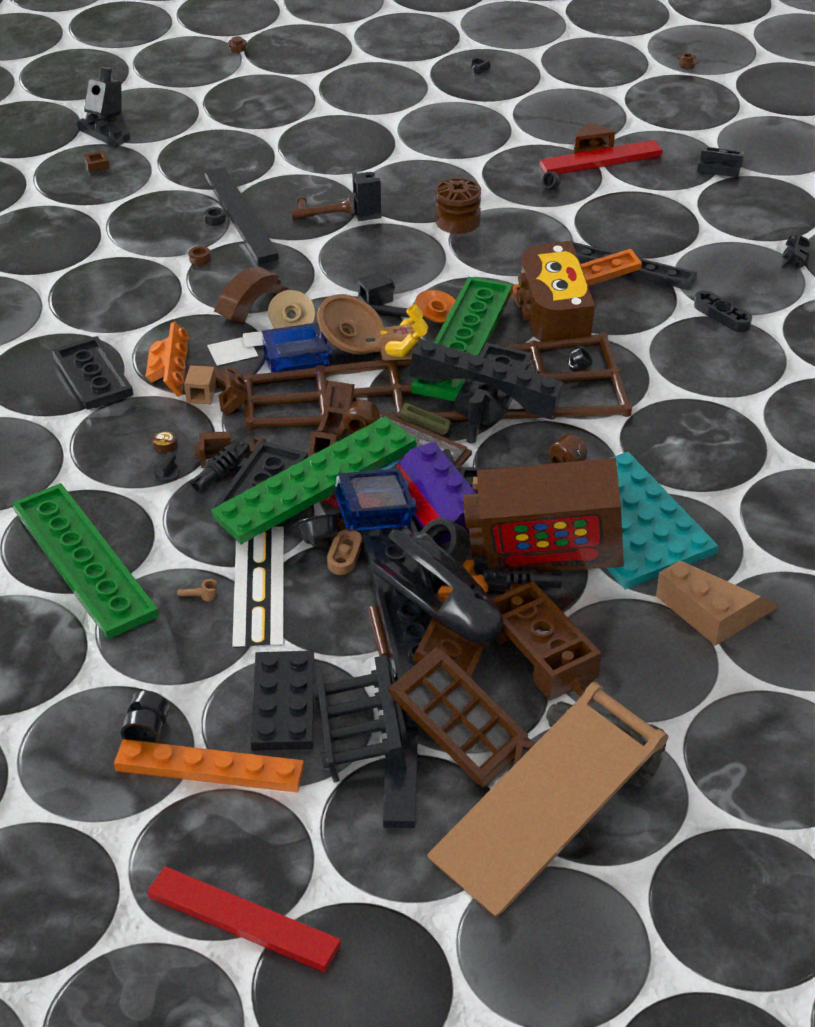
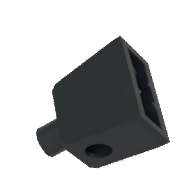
M100 67V77L89 80L84 112L100 116L120 113L122 111L121 81L112 79V68Z

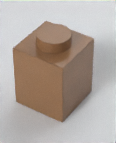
M190 366L184 383L186 403L211 405L216 390L214 367Z

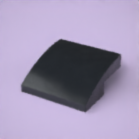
M704 146L698 162L697 172L739 177L745 151Z

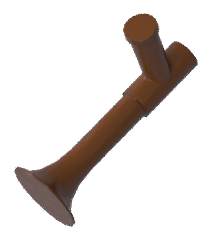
M349 195L341 203L318 207H306V198L300 197L297 200L298 209H291L293 219L334 212H345L352 217Z

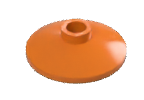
M425 290L417 295L415 304L423 312L424 318L432 322L444 324L456 300L442 291Z

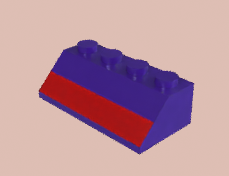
M435 441L410 449L387 477L388 483L422 528L436 518H447L463 526L469 534V528H466L463 495L476 492ZM450 531L439 539L438 545L451 541Z

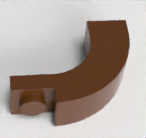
M250 267L237 274L228 283L219 297L214 312L230 320L245 323L253 303L265 293L278 294L288 290V288L281 285L282 280L278 279L279 275L262 267Z
M328 380L323 416L318 429L311 431L308 457L348 436L349 432L344 427L343 418L345 412L352 404L355 384Z

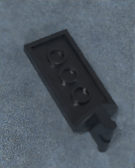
M486 342L479 356L515 368L528 370L532 362L533 353ZM466 379L455 398V408L469 420L466 441L470 444L475 443L482 426L503 419L513 398L493 386Z

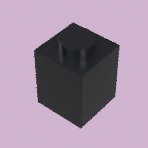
M383 271L358 278L359 299L368 304L383 305L393 301L395 285L393 280L388 278Z

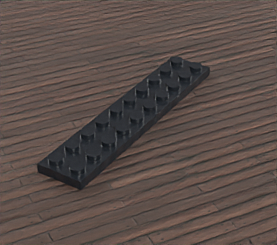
M413 514L360 515L359 528L368 566L372 560H380L383 564L398 561L433 590L428 569L388 537L392 530L401 531L409 529L413 534L417 532ZM370 571L396 682L418 663L412 660L434 617ZM436 671L427 678L440 692L453 682ZM423 683L408 694L421 709L436 697ZM458 686L446 698L460 711L465 706ZM442 702L427 713L438 726H444L455 716ZM402 708L406 727H420ZM459 721L456 725L464 724L461 721Z

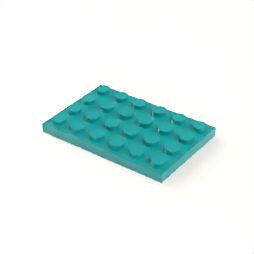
M629 452L611 457L616 458L624 566L606 569L624 590L659 577V572L678 561L690 565L717 554L718 545Z

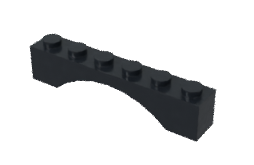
M420 339L412 353L409 374L411 377L430 383L449 379H469L482 382L508 394L527 413L552 420L558 407L563 382L551 377L541 376L527 370L515 368L501 362L492 361Z

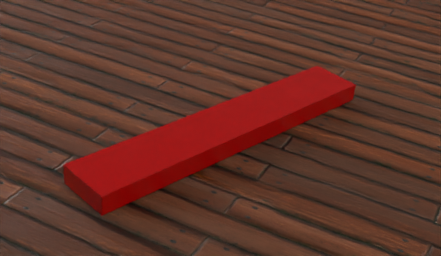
M655 140L540 159V167L544 173L551 171L557 174H564L661 157L663 149Z
M164 866L147 890L148 898L324 973L341 947V939L166 866Z

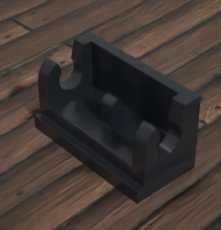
M374 172L352 173L353 210L358 222L381 218L380 178H373L375 177Z

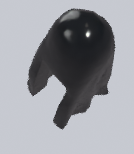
M409 529L391 531L388 537L416 561L453 588L452 592L444 601L398 561L383 564L380 560H372L368 566L369 571L376 574L425 612L470 642L483 644L492 641L501 633L503 629L501 610L451 554L438 545L427 533L415 532L413 534Z

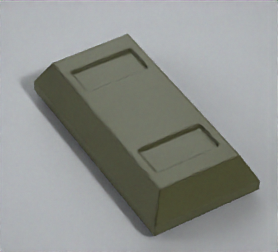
M404 403L400 412L401 419L440 435L448 432L451 423L448 419L408 403Z

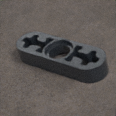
M699 291L695 294L694 308L735 332H747L750 330L752 315L710 291Z

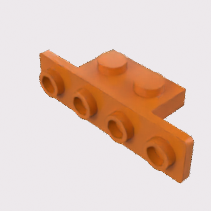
M173 322L170 324L169 337L162 341H156L149 348L145 377L151 383L164 377V383L178 397L182 395L189 335L183 327Z

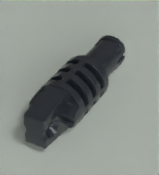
M237 438L224 446L205 463V469L190 481L191 487L202 494L213 482L222 480L250 452L249 443Z
M502 567L487 569L483 573L488 590L505 592L506 589H510L511 583H514V585H525L532 581L539 588H561L562 586L561 570L541 571L533 567H528V569H525V567H520V569H517V567H512V569Z

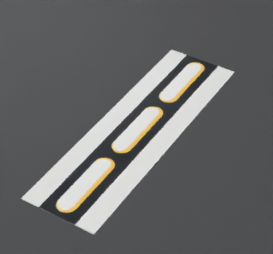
M272 527L243 544L236 540L232 647L283 645L284 527Z

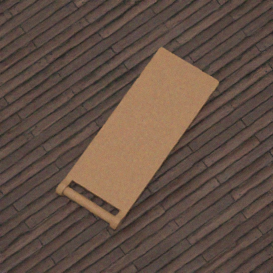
M592 682L580 699L428 853L429 860L494 917H499L648 758L666 744L668 734L661 729H654L606 694L601 685L597 682ZM594 702L599 703L648 739V742L645 746H642L589 705Z

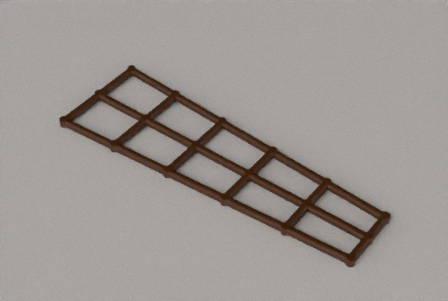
M601 332L599 335L539 342L532 340L529 343L504 345V347L533 353L532 361L535 372L541 376L551 377L561 382L612 380L620 405L557 407L552 420L556 419V417L631 416L632 405L629 402L621 379L620 369L617 367L607 333ZM599 344L608 368L603 370L547 374L540 351L570 348L577 345ZM412 359L375 360L332 366L317 365L314 368L254 375L246 373L242 376L247 383L248 399L244 401L246 429L319 426L323 416L327 391L326 376L388 369L391 386L354 388L353 398L393 395L396 413L388 414L401 419L400 412L404 405L403 394L415 393L411 391L412 384L401 385L398 367L411 366ZM316 377L318 391L254 396L253 384ZM319 401L321 416L255 418L254 406ZM508 409L503 419L543 417L527 413L525 409ZM459 411L430 412L450 421H469Z

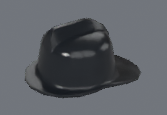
M346 511L306 518L294 523L292 526L299 529L306 544L325 548L332 544L334 537L338 534L337 516Z

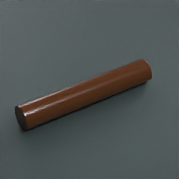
M371 605L368 608L378 653L379 656L386 655L387 660H389L390 657L377 605Z

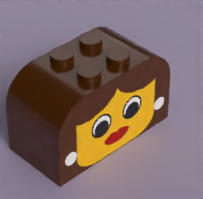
M572 240L540 244L528 248L522 255L521 273L518 274L519 291H517V302L519 305L522 304V317L524 321L528 322L532 335L540 341L591 336L595 304Z

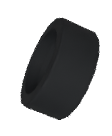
M436 518L429 522L421 532L429 534L438 543L439 539L450 531L451 542L447 552L462 565L469 553L470 547L469 534L466 529L447 518Z

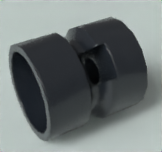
M153 691L135 693L131 699L120 731L122 739L159 743L164 728L163 725L166 722L170 709L166 698Z

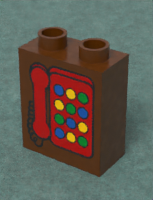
M616 458L477 470L478 493L463 495L466 528H469L472 558L487 557L489 569L509 567V569H512V567H517V569L525 567V569H528V567H533L541 571L561 570L562 572L624 566L621 502Z

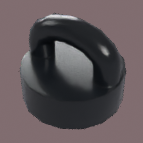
M577 345L571 350V355L568 359L570 370H585L592 365V358L583 346Z

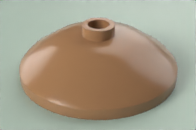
M336 294L329 296L321 303L317 312L318 325L328 341L337 348L352 354H368L366 352L365 339L379 337L378 329L384 328L377 312L363 300L351 295Z

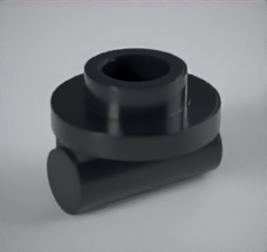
M168 452L161 462L154 466L153 473L157 479L169 481L178 476L180 470L179 465L175 462L176 455L174 453Z

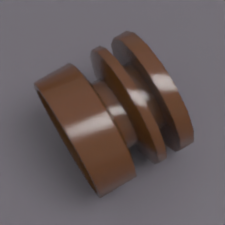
M450 178L441 181L436 186L437 206L435 210V223L438 228L454 234L469 233L477 229L481 220L480 185L467 178Z

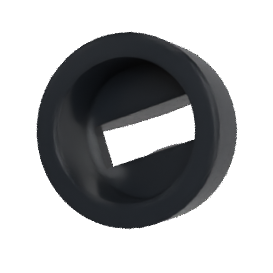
M548 171L543 175L542 184L545 188L555 189L560 185L561 178L556 172Z

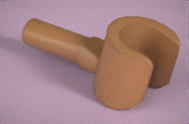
M206 579L202 582L201 588L178 590V597L201 596L205 601H212L216 597L217 582L213 579Z

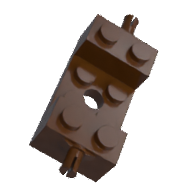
M534 581L503 595L498 594V596H494L492 600L501 610L503 617V629L495 640L499 644L511 640L534 665L533 682L550 701L571 691L575 692L580 698L586 690L584 684L599 677L601 652ZM536 630L548 631V633L540 634Z

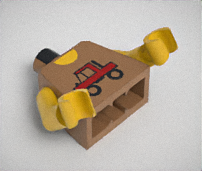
M416 304L411 305L406 311L410 316L409 319H404L399 326L378 329L379 337L366 338V352H380L382 360L412 359V353L420 341V337L424 336L428 331V325L423 319L421 309Z

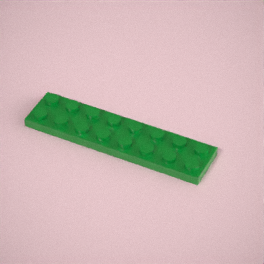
M468 276L434 343L479 356L486 342H489L513 292V284ZM415 378L411 385V391L423 396L455 401L466 379H449L430 383Z
M385 416L211 509L212 517L240 544H243L407 454L410 449L417 447L416 439Z
M62 483L12 502L17 516L107 640L159 617L158 608Z

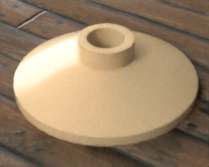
M286 290L278 293L271 300L268 308V317L276 330L311 326L315 318V308L311 299L304 293L296 290ZM294 313L295 318L290 319L287 317V314Z

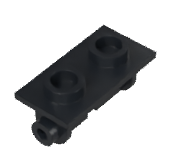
M802 228L796 234L792 233L785 244L787 248L782 254L784 258L782 268L787 263L796 269L802 268L805 265L810 241L801 235Z

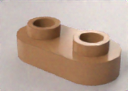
M346 529L338 532L337 536L334 537L327 555L328 569L332 573L344 575L350 573L355 568L362 549V537L359 532Z

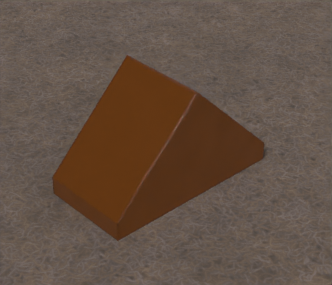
M588 122L574 136L573 153L614 147L615 131Z

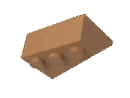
M678 561L659 572L656 597L715 646L774 611L778 604L682 561Z

